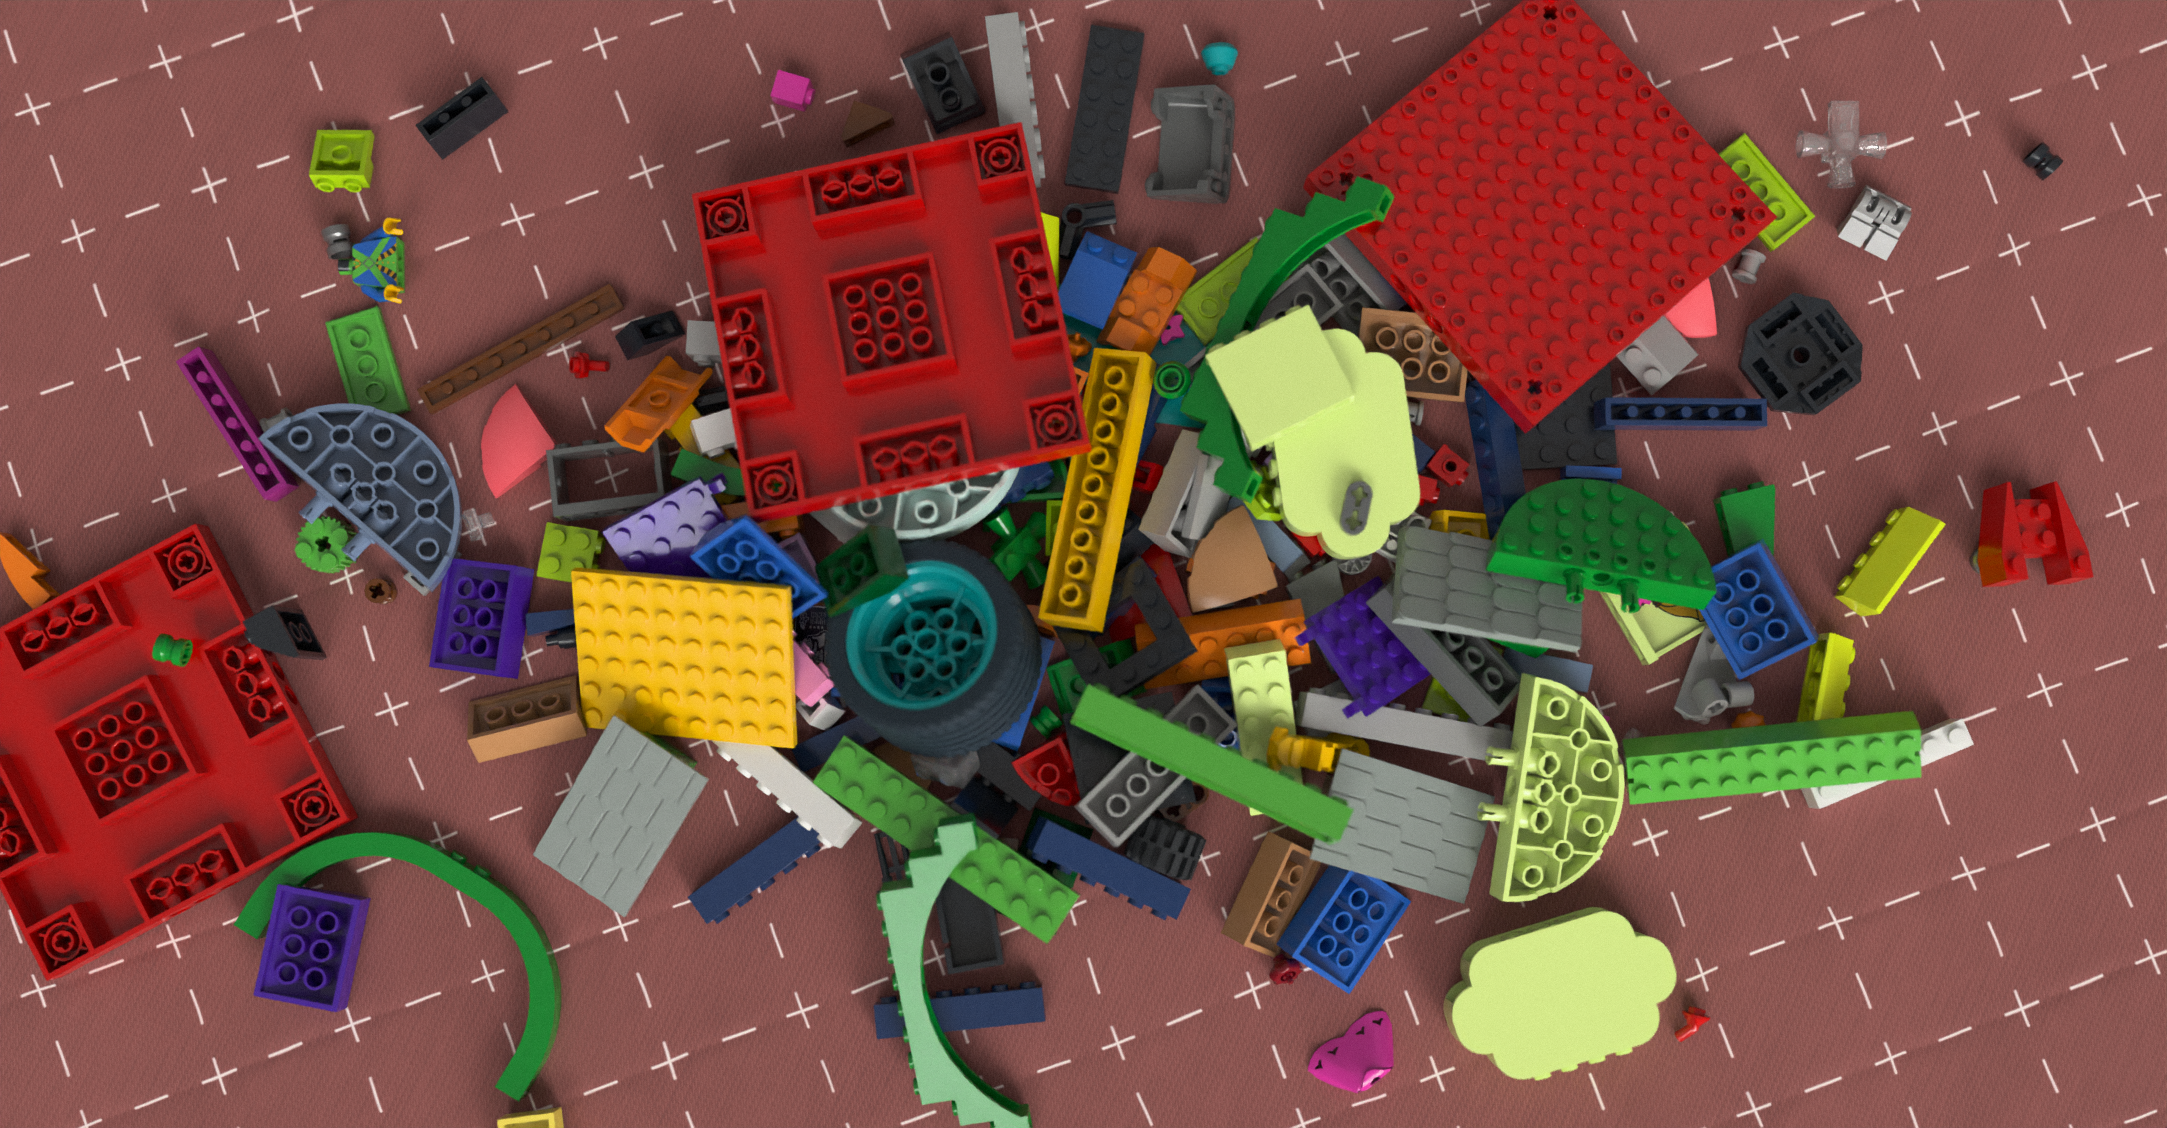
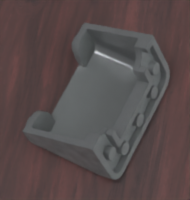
M1215 84L1154 88L1151 111L1161 121L1158 172H1152L1145 181L1147 197L1154 200L1210 204L1226 203L1230 194L1235 122L1233 98Z

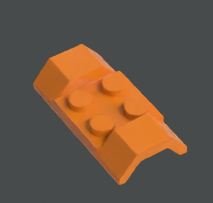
M1160 247L1148 248L1138 268L1133 271L1120 294L1107 323L1096 341L1102 345L1110 344L1120 350L1146 352L1150 356L1194 279L1197 270L1184 258Z
M666 355L604 425L605 430L621 446L644 453L664 429L669 430L699 395L698 390L712 375V368L707 367L700 375L683 370L672 357Z

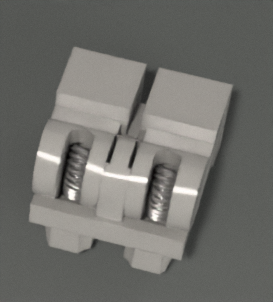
M1865 185L1851 211L1836 229L1839 238L1857 247H1861L1863 244L1864 250L1887 261L1898 242L1899 236L1911 218V206Z

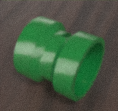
M161 633L153 646V659L160 662L169 660L173 665L184 667L190 660L193 643L188 639L180 638L177 640L172 635Z

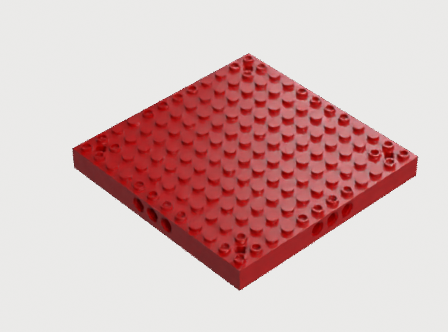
M1522 0L1308 174L1303 185L1305 191L1312 198L1315 192L1344 202L1346 201L1347 190L1354 184L1357 176L1389 188L1395 197L1384 221L1375 220L1344 234L1525 434L1734 257L1777 218L1574 0ZM1340 181H1342V183L1347 181L1349 183V186L1347 184L1342 186L1340 184ZM1733 215L1737 218L1736 221L1731 218ZM1531 386L1536 389L1533 394L1528 392V388Z
M1022 122L692 194L750 518L756 524L1092 452ZM1004 158L1005 164L999 165L998 159ZM732 218V219H730V222H731L730 224H728V225H725V224H724V223H727L726 219ZM1054 423H1060V426H1062L1060 432H1055ZM779 482L783 487H779L780 491L775 493L772 488H775L774 484Z
M195 523L0 627V890L46 981L61 978L359 818L274 652L255 647V645H252L247 640L244 634L246 628L242 621L254 616L209 526ZM191 557L195 559V562H192L193 567L188 565L191 562ZM161 633L172 635L177 640L184 638L192 641V654L189 662L184 667L173 665L169 660L160 662L153 659V646ZM315 802H320L321 807L318 808L319 811L315 812L313 806L316 805ZM70 937L71 942L67 944L66 939Z

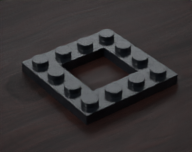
M1142 558L1114 575L1106 616L1134 599L1157 638L1155 642L1110 669L1088 630L1053 626L1086 687L1088 684L1093 687L1095 683L1100 684L1111 690L1110 695L1119 699L1121 696L1128 695L1198 651Z

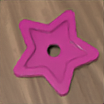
M1182 315L1172 316L1167 326H1171V329H1165L1161 335L1163 345H1167L1169 341H1173L1176 338L1185 337L1180 328L1183 320Z

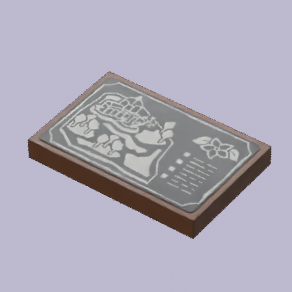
M816 603L793 618V629L798 634L795 639L800 645L805 642L813 650L815 655L812 658L817 664L823 662L829 667L826 664L825 656L827 654L825 653L824 644L826 643L825 632L828 630L826 626L830 617L828 616L825 603Z

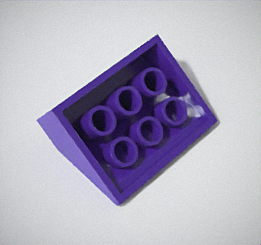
M453 558L448 571L442 579L429 667L518 679L526 630V614L529 610L535 569Z
M278 884L253 996L333 1012L346 1009L371 898L344 892Z

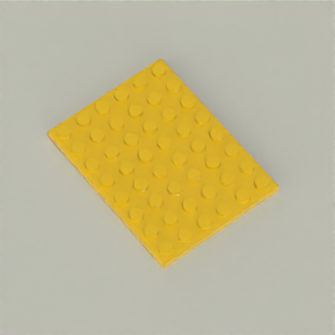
M575 567L571 571L581 709L587 728L606 729L612 717L617 716L638 731H647L650 734L785 748H794L797 745L791 586Z

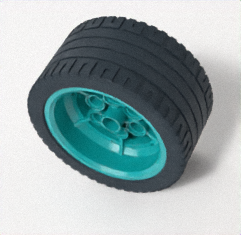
M931 539L925 540V542L918 540L913 541L911 544L909 542L901 544L900 549L910 579L889 594L828 619L826 626L828 630L825 632L826 643L824 647L827 654L825 659L826 664L829 666V676L833 678L831 681L844 702L879 735L892 745L898 746L901 750L930 758L932 756L935 758H943L944 756L948 758L956 757L957 754L965 755L969 751H977L980 747H986L994 739H999L1002 733L1012 728L1011 725L1021 718V713L1026 711L1028 702H1031L1034 696L1033 692L1037 689V680L1040 679V667L1042 666V646L1040 645V634L1037 632V624L1026 604L1002 572L988 558L982 556L976 550H971L965 545L960 546L958 543L951 541L947 543L946 540L934 541ZM935 605H951L949 608L941 609L936 613L929 608ZM954 620L953 625L950 628L944 629V626L948 621ZM978 620L980 622L983 635L973 634V630ZM921 623H926L924 629L917 631ZM904 624L907 635H900L893 640L899 628ZM967 643L963 651L957 652L960 644ZM907 647H912L908 655L902 656L903 651ZM953 667L952 672L948 676H943L947 668ZM925 669L922 677L915 678L918 671ZM891 674L906 676L902 690L896 686ZM939 692L943 694L942 696L935 697Z

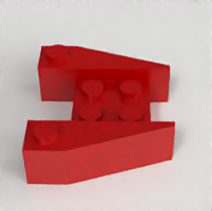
M2057 481L2030 489L2031 499H2014L2011 482L1983 490L1977 558L1982 587L2007 586L2028 580L2025 558H2042L2047 585L2071 584L2093 578L2088 548Z

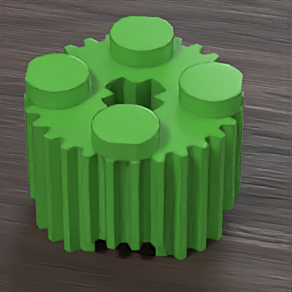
M322 516L321 518L318 517L313 524L307 521L305 523L306 527H301L302 532H298L300 537L296 538L298 541L295 544L296 555L302 559V563H306V566L312 570L329 574L339 573L340 570H346L345 567H350V564L356 563V560L353 561L341 551L357 534V532H353L354 528L351 527V524L346 523V521ZM327 542L331 544L330 549H326Z

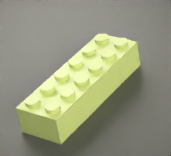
M1280 639L1224 648L1234 719L1237 724L1238 747L1243 752L1241 756L1250 761L1253 758H1257L1267 763L1266 753L1269 738L1276 726L1289 729L1288 734L1296 735L1286 655ZM1282 765V771L1295 776L1294 781L1303 785L1301 767L1293 768ZM1248 807L1250 816L1262 814Z

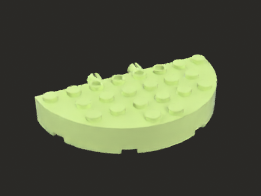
M1525 673L1521 675L1511 749L1489 746L1486 753H1490L1493 756L1485 755L1488 765L1508 766L1503 804L1497 805L1480 802L1478 809H1483L1485 812L1477 811L1479 820L1500 822L1489 894L1504 902L1537 899L1538 896L1549 892L1555 893L1581 877L1603 852L1601 849L1609 835H1613L1620 817L1624 797L1623 764L1620 763L1617 751L1619 747L1604 717L1586 698L1577 694L1569 687Z

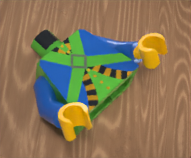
M386 218L383 226L364 237L360 243L353 245L352 258L338 260L339 274L353 275V283L361 288L362 293L377 302L392 301L401 304L402 300L397 298V294L405 293L404 242L398 237H393L394 235L403 234L402 229H396L397 223L401 222L399 218Z

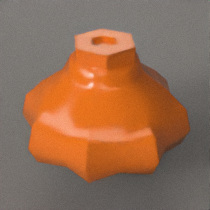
M1079 332L1071 335L1067 334L1073 363L1079 357L1087 355L1092 348V344L1086 338L1080 337L1081 333Z
M1751 710L1746 713H1738L1736 720L1731 723L1732 728L1766 725L1764 723V716L1755 714Z

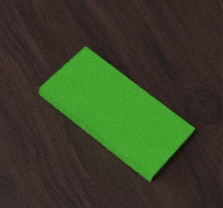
M376 306L325 322L349 404L372 406L395 415L411 411L381 308Z

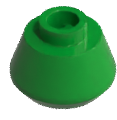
M1165 362L1158 367L1154 374V387L1164 398H1179L1190 387V372L1180 362Z

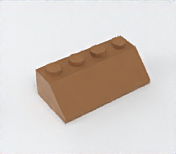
M576 675L469 702L467 741L478 763L587 736V727L581 709L580 685Z
M1268 831L1221 933L1246 947L1275 958L1282 949L1276 944L1301 908L1322 862L1310 859L1311 851Z

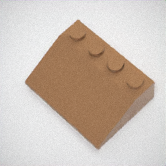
M1362 307L1357 337L1362 342L1365 353H1383L1392 357L1399 364L1403 372L1406 397L1456 403L1464 402L1468 370L1417 313Z

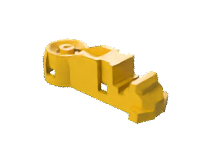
M1276 726L1269 738L1266 753L1267 764H1269L1268 769L1279 771L1283 765L1293 768L1306 767L1316 771L1325 770L1328 773L1334 774L1341 749L1368 757L1370 751L1368 744L1361 737L1331 732L1327 737L1288 734L1289 729Z

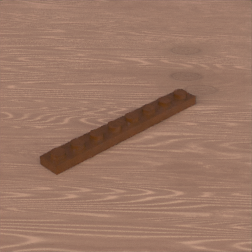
M608 284L420 387L417 391L429 413L433 415L625 310V307L613 285Z

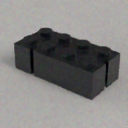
M948 876L935 899L943 944L949 943L951 940V945L944 948L948 975L1003 965L1006 960L996 908Z

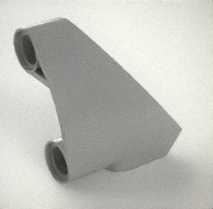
M1708 624L1704 627L1674 707V710L1689 719L1715 716L1722 713L1726 708L1749 706L1754 701L1752 685L1748 681L1736 682L1733 668Z

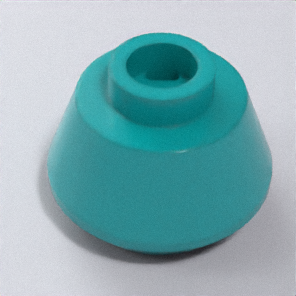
M1215 42L1207 44L1201 51V56L1207 70L1212 71L1213 75L1221 76L1228 74V71L1233 69L1238 56V50L1233 44Z

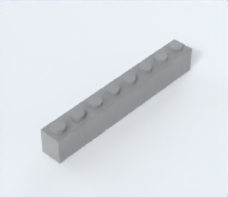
M1311 687L1309 692L1299 693L1294 721L1297 726L1486 761L1485 755L1493 756L1490 753H1486L1489 746L1511 749L1513 731H1510V725L1494 723L1493 728L1484 725L1479 727L1472 718H1468L1467 723L1458 721V715L1442 713L1440 718L1432 716V710L1416 708L1414 713L1405 711L1406 705L1389 703V708L1381 707L1367 717L1360 711L1347 719L1341 709L1353 702L1352 695L1336 693L1335 698L1326 696V690Z

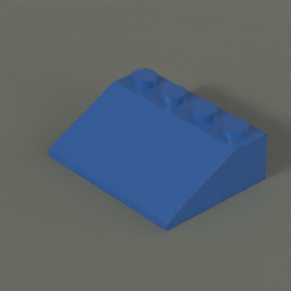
M747 515L720 523L701 537L690 555L713 579L791 586L792 619L825 598L828 594L819 583Z
M1763 538L1711 566L1717 592L1705 609L1700 610L1739 680L1817 642L1819 638L1817 631Z
M1329 865L1276 945L1350 994L1411 901L1380 879Z

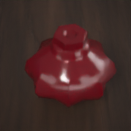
M1280 954L1273 959L1274 966L1270 970L1269 977L1275 985L1281 983L1292 984L1294 982L1293 979H1296L1303 971V967L1297 959L1287 958L1285 955Z

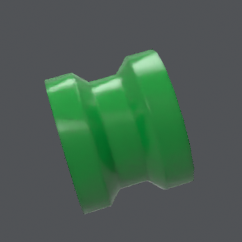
M1045 704L1041 707L1038 715H1032L1029 718V721L1046 739L1051 737L1052 731L1055 728H1060L1063 725Z

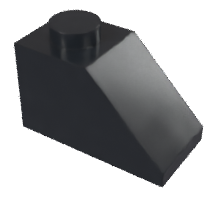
M671 310L631 321L615 338L628 361L649 355L685 335V332L675 313Z

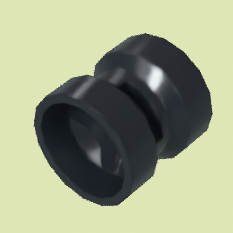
M2045 142L2036 146L2022 160L2027 167H2032L2036 171V176L2041 180L2050 176L2064 161L2058 155H2053L2049 151L2050 147Z

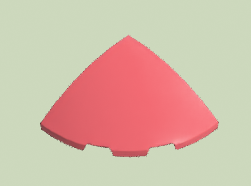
M1709 278L1664 315L1683 334V337L1707 338L1717 335L1714 300Z
M517 384L507 390L495 404L482 435V468L488 486L495 498L500 497L542 467L540 464L547 460L546 450L555 449L554 445H558L548 431L546 424Z

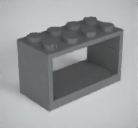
M613 437L610 438L608 443H599V440H587L582 442V446L571 447L570 443L554 445L555 449L546 450L553 517L566 522L631 514L673 490L668 443L659 437L646 450L654 452L657 493L570 503L566 461L606 456L615 457V455L638 453L640 451L621 446Z

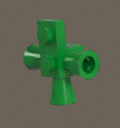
M1002 506L995 514L986 516L984 523L1000 537L991 546L995 554L989 560L1002 572L1008 582L1020 571H1022L1029 589L1036 588L1046 582L1048 569L1035 557L1042 549L1038 541L1046 537V515L1040 512H1033L1025 526L1017 529L1007 506Z

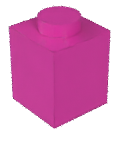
M778 70L770 96L776 104L805 112L807 104L811 105L813 102L815 89H813L809 78Z

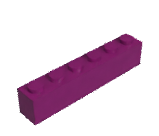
M198 346L177 360L176 363L263 499L278 502L300 486L287 466L258 439L264 434L262 427L214 352Z

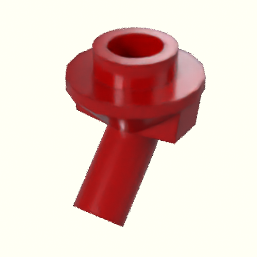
M576 351L574 356L569 359V370L576 379L588 377L589 371L608 372L610 369L609 361L589 360V354Z
M1689 1006L1688 1011L1682 1010V1014L1687 1020V1025L1674 1033L1679 1042L1695 1034L1700 1026L1710 1020L1711 1017L1705 1015V1009Z

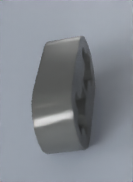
M1363 481L1352 483L1345 493L1340 527L1349 536L1360 534L1367 525L1372 501V489ZM1358 487H1362V492L1367 494V497L1362 498L1359 507L1354 506L1356 498L1351 495V491H1356ZM1353 510L1358 511L1356 519L1361 522V526H1356L1354 530H1350V525L1345 523V520L1350 519Z

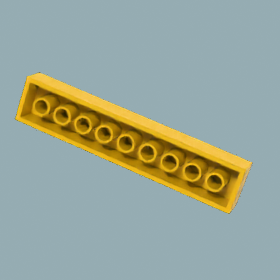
M1094 348L1082 404L1092 452L1071 457L1038 616L1039 619L1050 625L1103 632L1157 365L1146 352Z

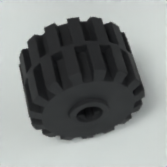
M1149 815L1130 834L1124 854L1130 860L1181 880H1192L1207 840L1202 835L1186 829V826L1164 817L1161 819Z

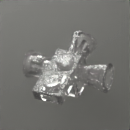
M1830 101L1828 103V131L1820 135L1800 130L1796 139V155L1798 158L1821 154V163H1832L1827 187L1837 189L1856 185L1851 165L1852 160L1859 155L1883 159L1887 148L1885 132L1859 136V101Z

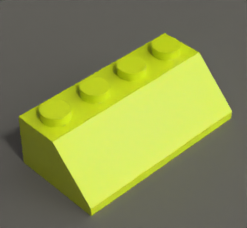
M1910 507L1894 509L1886 518L1885 522L1887 525L1883 531H1878L1870 540L1869 544L1871 547L1867 553H1862L1853 564L1855 569L1851 575H1846L1837 585L1839 591L1834 597L1861 617L1880 614L1945 526L1944 522Z
M1834 633L1818 634L1817 642L1810 645L1796 722L1843 717L1845 713L1844 692L1848 690L1850 685V675H1848L1849 664H1852L1855 658L1854 640Z

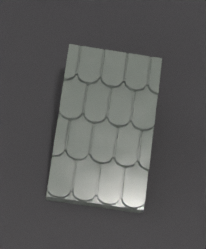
M1404 526L1398 531L1392 623L1485 637L1535 659L1549 648L1576 652L1581 648L1582 602L1573 603V595L1571 603L1566 601V585L1485 571L1486 557L1492 540L1456 532L1444 533L1416 526Z
M613 716L576 778L574 785L552 819L550 826L537 845L533 855L562 874L566 879L584 889L588 894L606 904L610 909L626 917L709 779L694 769L697 761L660 736L650 734L647 731H638L617 716Z
M1341 749L1334 775L1326 774L1321 794L1329 798L1332 795L1348 801L1347 806L1354 810L1341 840L1328 845L1315 839L1309 858L1464 904L1488 820L1482 821L1478 819L1477 811L1485 812L1483 809H1478V805L1480 802L1493 804L1495 796Z

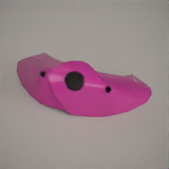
M1384 1011L1368 1013L1355 1021L1349 1027L1344 1037L1326 1042L1314 1052L1310 1059L1308 1071L1317 1079L1340 1089L1354 1093L1370 1089L1394 1066L1392 1024L1387 1013ZM1383 1018L1381 1025L1372 1022L1373 1020L1379 1021V1019ZM1364 1026V1035H1356V1033L1361 1031L1362 1027ZM1338 1047L1336 1055L1328 1053V1051H1333L1334 1048ZM1319 1060H1321L1323 1068L1315 1069L1319 1065Z

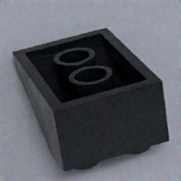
M950 32L900 54L936 134L986 112Z
M981 775L979 779L973 776L950 806L961 815L974 813L976 826L996 840L1019 810L1015 806L1017 801L1005 792L1000 795L992 788L995 785Z

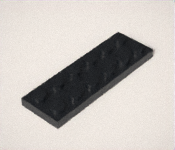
M1091 25L1065 186L1119 194L1145 33Z

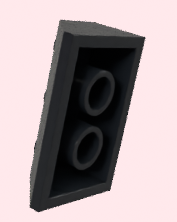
M272 605L242 621L246 628L244 634L247 640L252 645H255V647L292 658L324 660L327 658L302 609Z

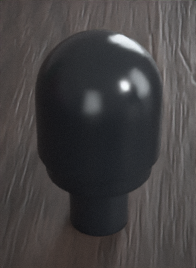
M575 626L558 629L557 634L545 637L547 647L559 645L560 649L577 647Z

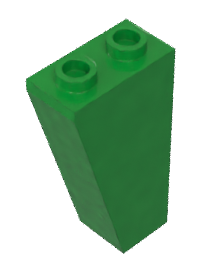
M1764 481L1747 485V491L1738 493L1737 488L1721 491V497L1713 499L1727 556L1763 538L1774 557V484L1765 486Z

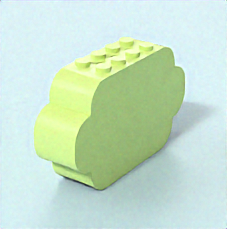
M1331 329L1322 332L1355 393L1354 401L1266 444L1265 447L1266 451H1271L1272 459L1268 462L1270 479L1275 478L1276 487L1272 490L1274 507L1279 506L1281 519L1285 526L1300 536H1317L1320 546L1327 554L1337 559L1346 560L1368 556L1381 548L1388 538L1390 525L1404 520L1416 509L1420 499V488L1404 377L1399 364L1392 357L1383 353H1365L1362 342L1353 333L1343 329ZM1363 481L1372 489V501L1367 525L1360 534L1349 536L1340 527L1345 493L1352 483ZM1358 487L1356 491H1351V495L1356 498L1354 506L1359 507L1360 500L1367 497V494L1362 492V487ZM1353 510L1352 517L1345 520V523L1350 525V530H1354L1356 526H1361V522L1356 519L1358 511Z
M1588 907L1472 943L1463 953L1460 962L1463 981L1453 985L1446 994L1444 1014L1450 1032L1467 1049L1478 1054H1486L1496 1067L1512 1078L1529 1079L1534 1077L1535 1080H1541L1550 1077V1072L1561 1069L1562 1072L1577 1069L1578 1064L1588 1061L1589 1064L1605 1060V1055L1628 1054L1633 1051L1632 1047L1650 1040L1659 1025L1657 1003L1666 999L1673 991L1676 983V970L1671 954L1662 942L1633 931L1630 923L1617 913L1600 907Z

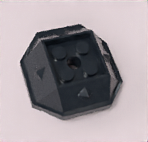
M1792 293L1746 327L1738 368L1761 399H1767V406L1771 411L1814 416L1861 382L1863 344L1829 300ZM1795 350L1802 354V363H1798L1794 359L1793 353Z

